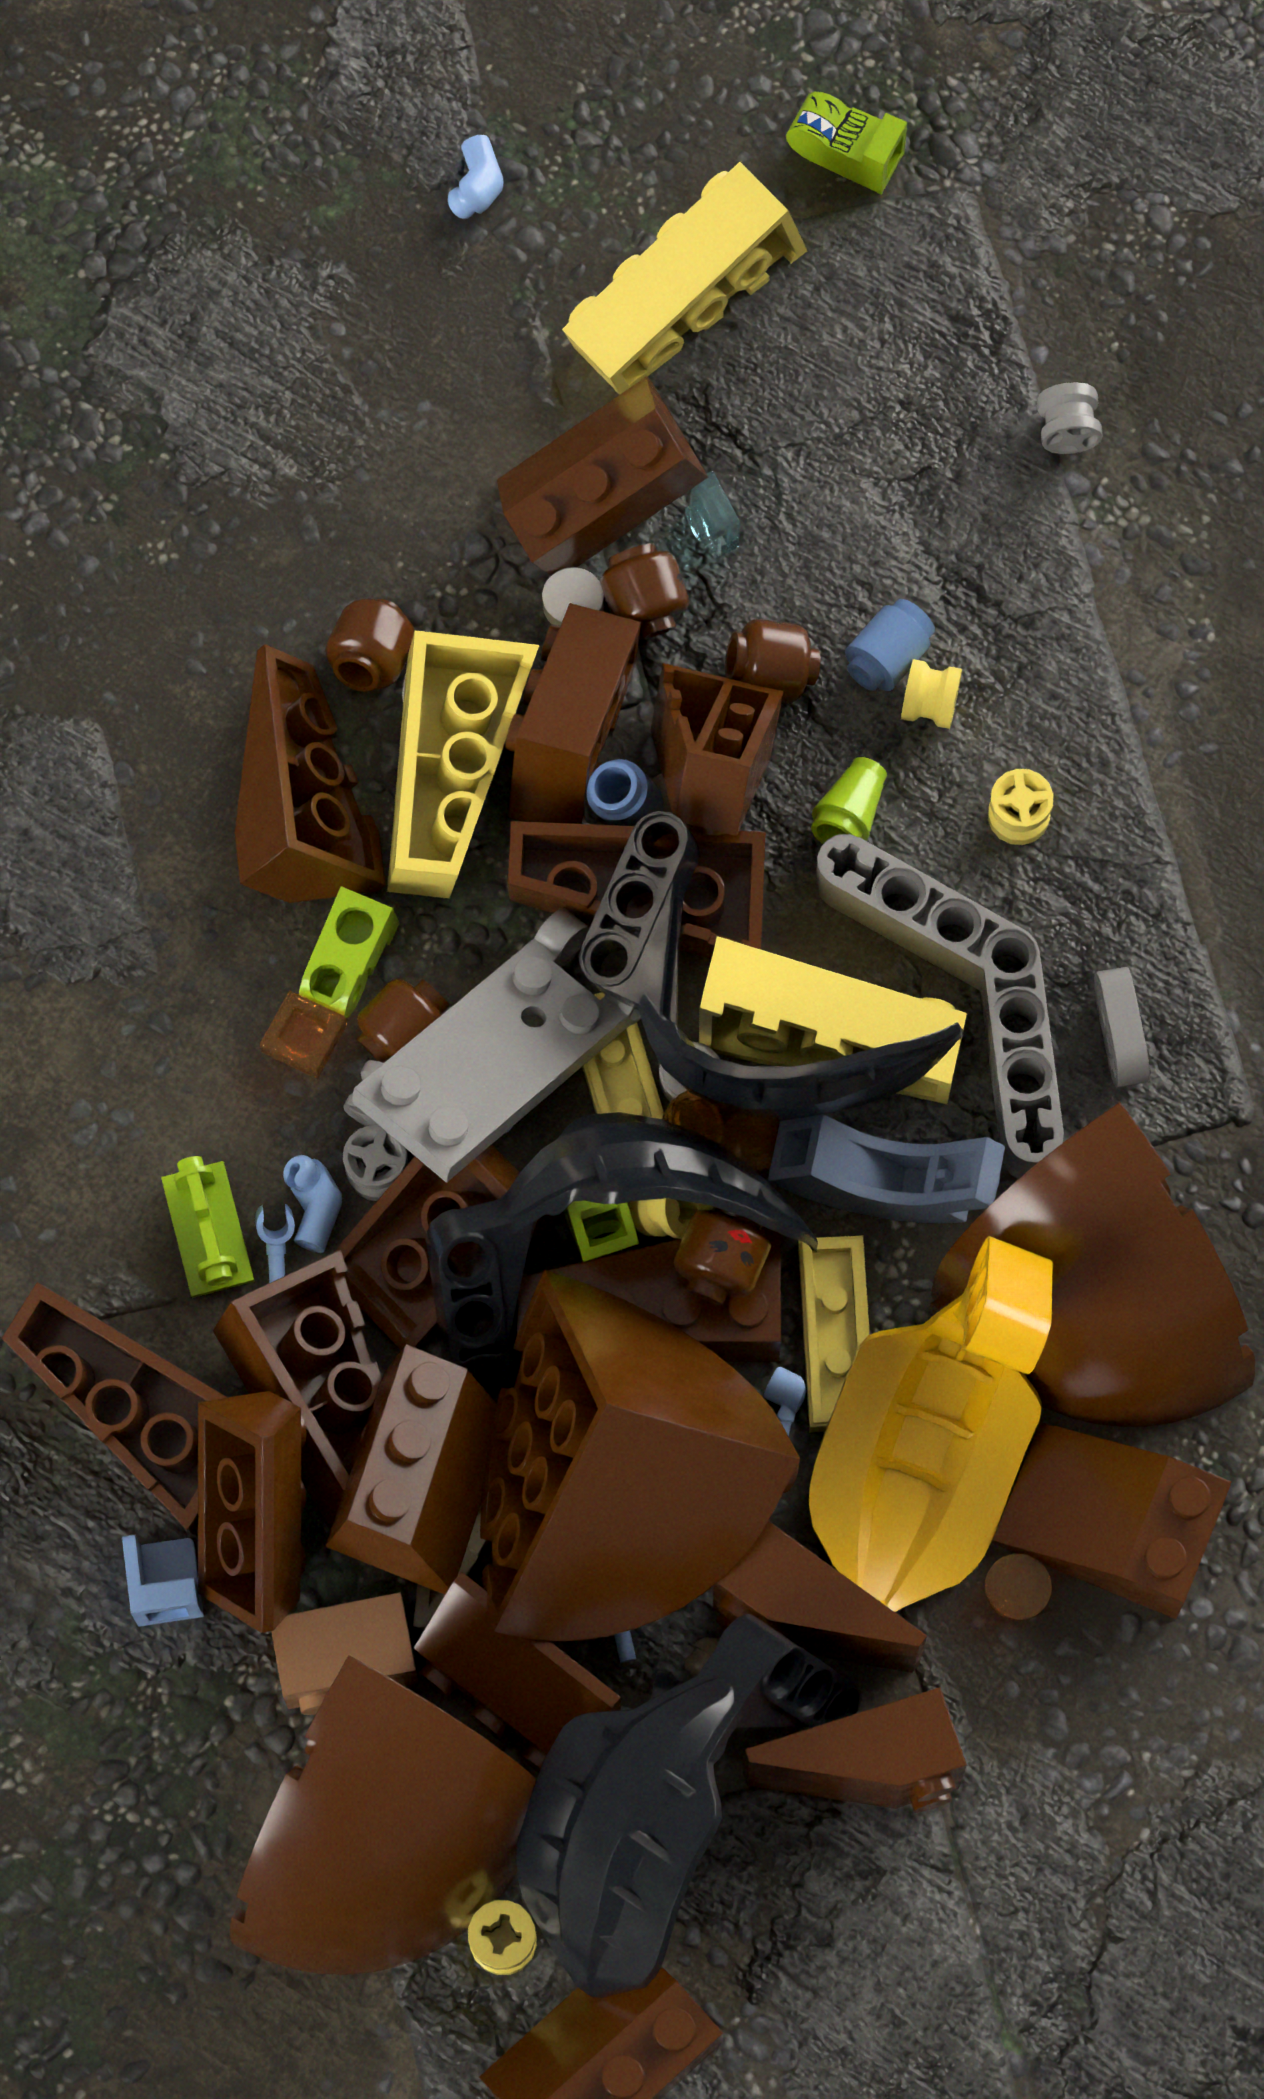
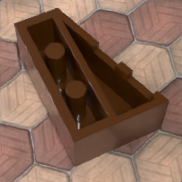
M569 603L561 626L550 625L541 655V660L546 661L543 671L535 668L532 669L524 694V705L528 706L525 715L514 714L507 734L505 748L514 752L508 818L522 822L585 823L584 813L587 785L592 773L602 765V763L598 762L609 731L614 732L636 665L641 622Z
M662 663L651 733L672 813L680 818L683 823L690 824L696 831L707 835H723L725 833L738 835L771 758L784 691Z

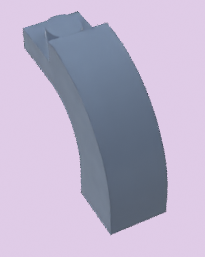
M821 1114L780 1121L768 1182L801 1197L845 1211L906 1222L961 1223L966 1222L969 1210L988 1208L995 1201L1005 1146L988 1137L942 1144L896 1142L865 1134Z

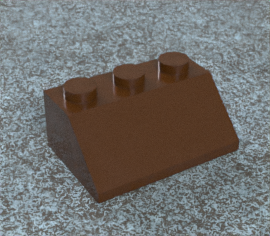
M646 376L498 478L497 484L503 513L534 565L552 576L557 571L565 568H577L706 480L708 475L653 383Z
M406 1344L383 1374L325 1547L446 1595L450 1586L458 1577L481 1505L485 1464L497 1407L496 1402L468 1369Z
M270 1391L198 1402V1594L261 1633L274 1631L300 1601L301 1575L304 1573L306 1566L305 1552L301 1544V1512L306 1505V1492L301 1480V1449L306 1442V1426L299 1406Z
M461 1572L450 1586L414 1647L417 1662L423 1666L417 1674L443 1697L448 1699L455 1691L475 1708L469 1716L490 1735L501 1740L505 1733H508L523 1745L526 1750L521 1757L539 1773L545 1757L564 1725L575 1716L586 1713L620 1711L621 1697L552 1642L526 1639L495 1632L486 1604L488 1592Z
M661 1967L656 1977L646 1988L597 1998L591 1997L577 1987L481 2074L479 2079L496 2099H662L723 2043V2032L678 1981Z

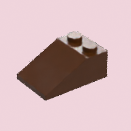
M492 1144L447 1183L415 1156L333 1252L342 1251L348 1270L345 1274V1280L351 1299L358 1302L359 1307L400 1350L406 1344L420 1350L439 1333L426 1245L427 1230L431 1222L441 1213L451 1209H461L500 1199L509 1190L520 1173ZM546 1214L537 1220L529 1249L558 1215L551 1216ZM463 1242L456 1245L448 1256L459 1257L466 1254L472 1249L474 1242ZM472 1302L467 1303L462 1308H460L457 1315H459L464 1309H466Z
M1040 1422L993 1537L992 1544L1176 1619L1184 1605L1232 1481L1167 1455Z
M769 1521L744 1557L713 1588V1609L720 1613L716 1622L724 1630L738 1617L750 1614L813 1656L910 1673L914 1672L921 1661L927 1638L926 1634Z
M941 1687L747 1748L744 1755L743 1774L747 1786L893 1809L912 1804L914 1813H919L940 1807L953 1800L950 1792L959 1789L967 1763Z

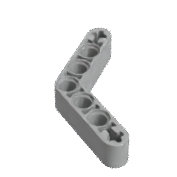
M841 834L828 839L820 848L816 867V890L826 904L980 990L999 1142L1005 1146L1003 1163L1009 1173L1019 1179L1045 1156L1061 1145L1064 1136L1041 957L1036 940L1026 930L860 837L851 834ZM847 866L855 869V872L847 871L842 878L834 874V871L838 873L843 872ZM872 886V891L870 895L864 893L865 889L870 891ZM892 894H902L908 896L915 905L906 911H896L890 909L883 900ZM955 924L963 927L968 932L969 937L961 942H951L945 940L938 930L943 926ZM1011 955L1018 958L1025 968L1019 972L1005 973L994 965L993 960L999 956ZM1011 1014L1021 1015L1029 1020L1033 1028L1024 1033H1013L1007 1030L1000 1020ZM1026 1074L1035 1078L1041 1088L1034 1093L1023 1094L1015 1091L1010 1086L1008 1080L1015 1075ZM1035 1119L1033 1126L1034 1140L1037 1146L1042 1147L1040 1153H1031L1028 1143L1023 1142L1027 1121Z

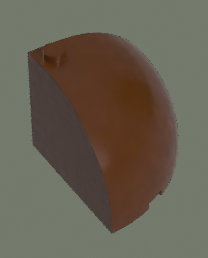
M1121 1102L1059 1145L1003 1192L953 1244L942 1259L934 1277L931 1291L934 1301L930 1303L933 1315L964 1293L975 1259L988 1236L1052 1260L1051 1326L1045 1346L1035 1368L1030 1374L1025 1375L1037 1390L1042 1407L1072 1419L1118 1427H1147L1174 1423L1201 1415L1225 1404L1253 1386L1255 1378L1254 1352L1247 1345L1241 1347L1238 1339L1239 1336L1249 1330L1247 1322L1220 1258L1194 1210L1183 1205L1175 1206L1170 1197L1169 1186L1165 1180L1171 1173Z
M544 1270L531 1298L513 1349L523 1351L520 1368L514 1388L506 1389L501 1387L485 1464L480 1538L492 1541L493 1566L487 1565L484 1568L482 1580L483 1588L488 1592L486 1604L493 1629L498 1633L532 1640L574 1641L606 1637L633 1630L669 1615L709 1590L744 1557L760 1536L782 1494L788 1492L794 1485L799 1469L800 1457L773 1409L743 1376L718 1355L672 1324L620 1297L581 1281Z
M348 1655L305 1735L309 1739L304 1752L310 1756L304 1769L296 1765L285 1775L252 1850L237 1893V1898L248 1903L247 1910L244 1911L238 1907L230 1923V1938L234 1945L266 1961L287 1968L317 1974L350 1975L372 1973L398 1967L429 1955L466 1932L473 1915L483 1905L498 1900L517 1874L518 1836L536 1782V1778L525 1768L480 1734L398 1682Z

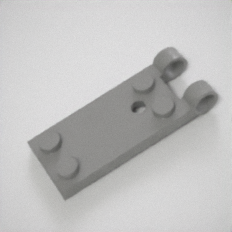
M561 908L543 923L533 940L354 1087L352 1103L447 1183L626 1028L638 1022L641 1016L639 1010L607 995L599 1000L561 968L581 951L582 944L590 928L568 909ZM533 1015L541 1018L545 1023L540 1027H529L523 1023L521 1017Z

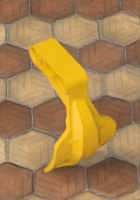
M988 1236L983 1242L972 1267L965 1291L961 1296L938 1311L924 1324L878 1331L868 1335L862 1341L849 1368L815 1458L809 1487V1509L814 1531L835 1569L894 1612L942 1590L960 1584L978 1566L995 1535L1025 1452L1040 1420L1042 1402L1037 1390L1025 1374H1030L1035 1368L1049 1334L1052 1319L1053 1263L1048 1258Z

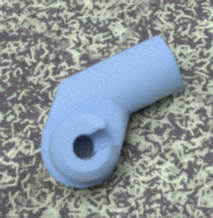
M486 135L470 137L461 145L469 171L459 181V187L449 192L447 201L452 212L462 219L470 218L475 212L481 214L487 210L503 188V176L490 140Z
M298 1155L287 1162L283 1171L285 1183L291 1187L292 1192L305 1211L294 1242L307 1250L323 1253L342 1206V1193L327 1168L319 1160L311 1159L305 1155Z

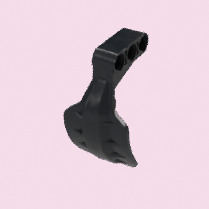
M657 811L648 813L633 828L580 951V967L587 979L607 996L639 1010L648 1041L661 1066L670 1076L690 1093L721 1109L755 1118H805L855 1108L883 1099L905 1089L922 1078L963 1036V1029L956 1022L940 1031L912 1040L895 1042L834 1060L791 1067L744 1066L713 1058L695 1048L691 1039L678 1027V965L684 894L697 867L700 851L698 842L680 818L670 812ZM668 834L679 835V845L674 854L665 859L652 858L653 845L659 838ZM644 892L653 893V905L647 914L639 918L627 917V905L635 895ZM615 951H626L628 960L624 970L614 977H602L601 966L606 956Z
M622 1112L585 1115L567 1126L557 1140L542 1148L519 1173L509 1190L500 1199L461 1209H451L441 1213L431 1222L427 1230L426 1245L442 1359L466 1369L475 1362L488 1360L489 1363L483 1370L471 1374L496 1403L498 1402L501 1387L511 1388L513 1373L509 1338L526 1257L537 1220L546 1214L551 1216L560 1214L574 1201L621 1204L630 1201L669 1198L711 1205L746 1217L791 1239L806 1243L815 1252H817L818 1241L799 1214L765 1178L733 1152L703 1134L663 1119ZM463 1242H474L472 1249L466 1254L459 1257L448 1256L456 1245ZM476 1301L482 1302L474 1313L457 1315L459 1309L465 1304Z
M746 1614L740 1616L727 1627L717 1644V1648L696 1677L654 1697L634 1710L593 1712L575 1716L563 1726L545 1757L518 1836L517 1876L523 1898L553 1952L575 1985L591 1997L604 1998L646 1988L661 1969L682 1900L696 1866L722 1820V1805L715 1781L713 1764L724 1754L727 1740L735 1728L806 1726L813 1728L857 1714L862 1695L860 1688L754 1615Z

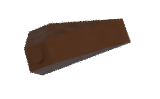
M266 644L260 647L256 654L235 826L240 884L288 903L337 897L341 886L359 894L379 891L386 885L379 832L372 815H361L351 789L359 781L353 766L342 765L331 736L337 730V725L314 666Z

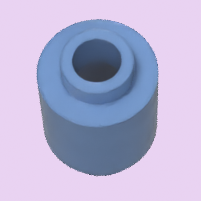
M898 599L892 606H883L846 648L845 654L849 661L847 666L848 672L858 684L868 690L875 691L877 688L885 691L893 690L911 669L913 659L919 660L929 649V638L935 632L933 622L922 609L905 599Z
M622 759L608 761L600 765L589 779L587 785L588 803L592 810L607 825L635 826L648 813L663 811V797L660 789L633 762Z

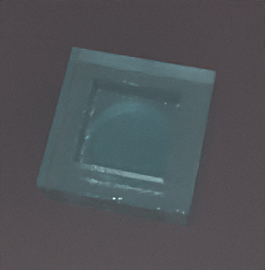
M711 471L707 473L708 478L691 489L690 505L685 507V513L696 538L699 541L707 538L715 555L718 557L739 548L740 521L716 475Z

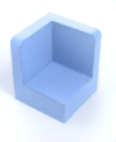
M136 1534L122 1536L130 1611L138 1627L204 1617L202 1598L198 1594V1565L195 1544L192 1539L184 1538L141 1545Z

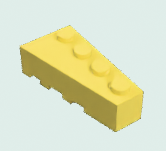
M741 162L729 172L723 171L715 175L704 187L701 194L702 198L685 214L678 213L668 219L660 228L657 240L641 255L636 254L626 259L615 271L613 282L597 297L590 296L580 302L570 314L569 323L562 329L573 347L619 395L646 376L648 377L680 352L684 344V339L681 336L689 329L693 332L706 331L722 319L723 311L731 296L742 290H746L752 295L769 282V275L766 271L782 256L792 264L807 252L789 210Z
M415 630L406 666L387 892L450 899L539 645Z
M717 936L699 1008V1043L710 1047L716 1054L771 1066L791 1067L834 1060L895 1042L912 1040L940 1031L956 1022L959 1023L964 1032L967 1013L955 1010L952 1004L936 998L919 999ZM962 1038L922 1078L897 1092V1094L947 1104Z

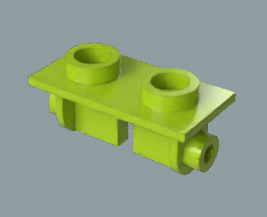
M200 1156L180 1160L177 1163L179 1172L161 1177L191 1297L195 1298L255 1282L224 1161L204 1166L203 1159Z

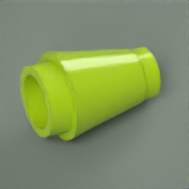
M865 757L855 758L851 766L846 769L813 808L812 817L814 821L811 825V830L816 839L822 844L828 839L841 834H851L865 841L868 840L883 789V783L887 778L885 769L879 763Z

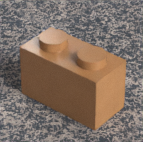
M401 1592L289 1614L274 1631H271L284 1701L288 1709L300 1707L301 1714L315 1715L348 1655L404 1687L419 1683Z

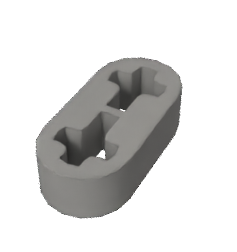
M1128 967L1096 971L1094 974L1095 998L1113 1083L1116 1088L1148 1083L1150 1078L1148 1052L1130 970Z

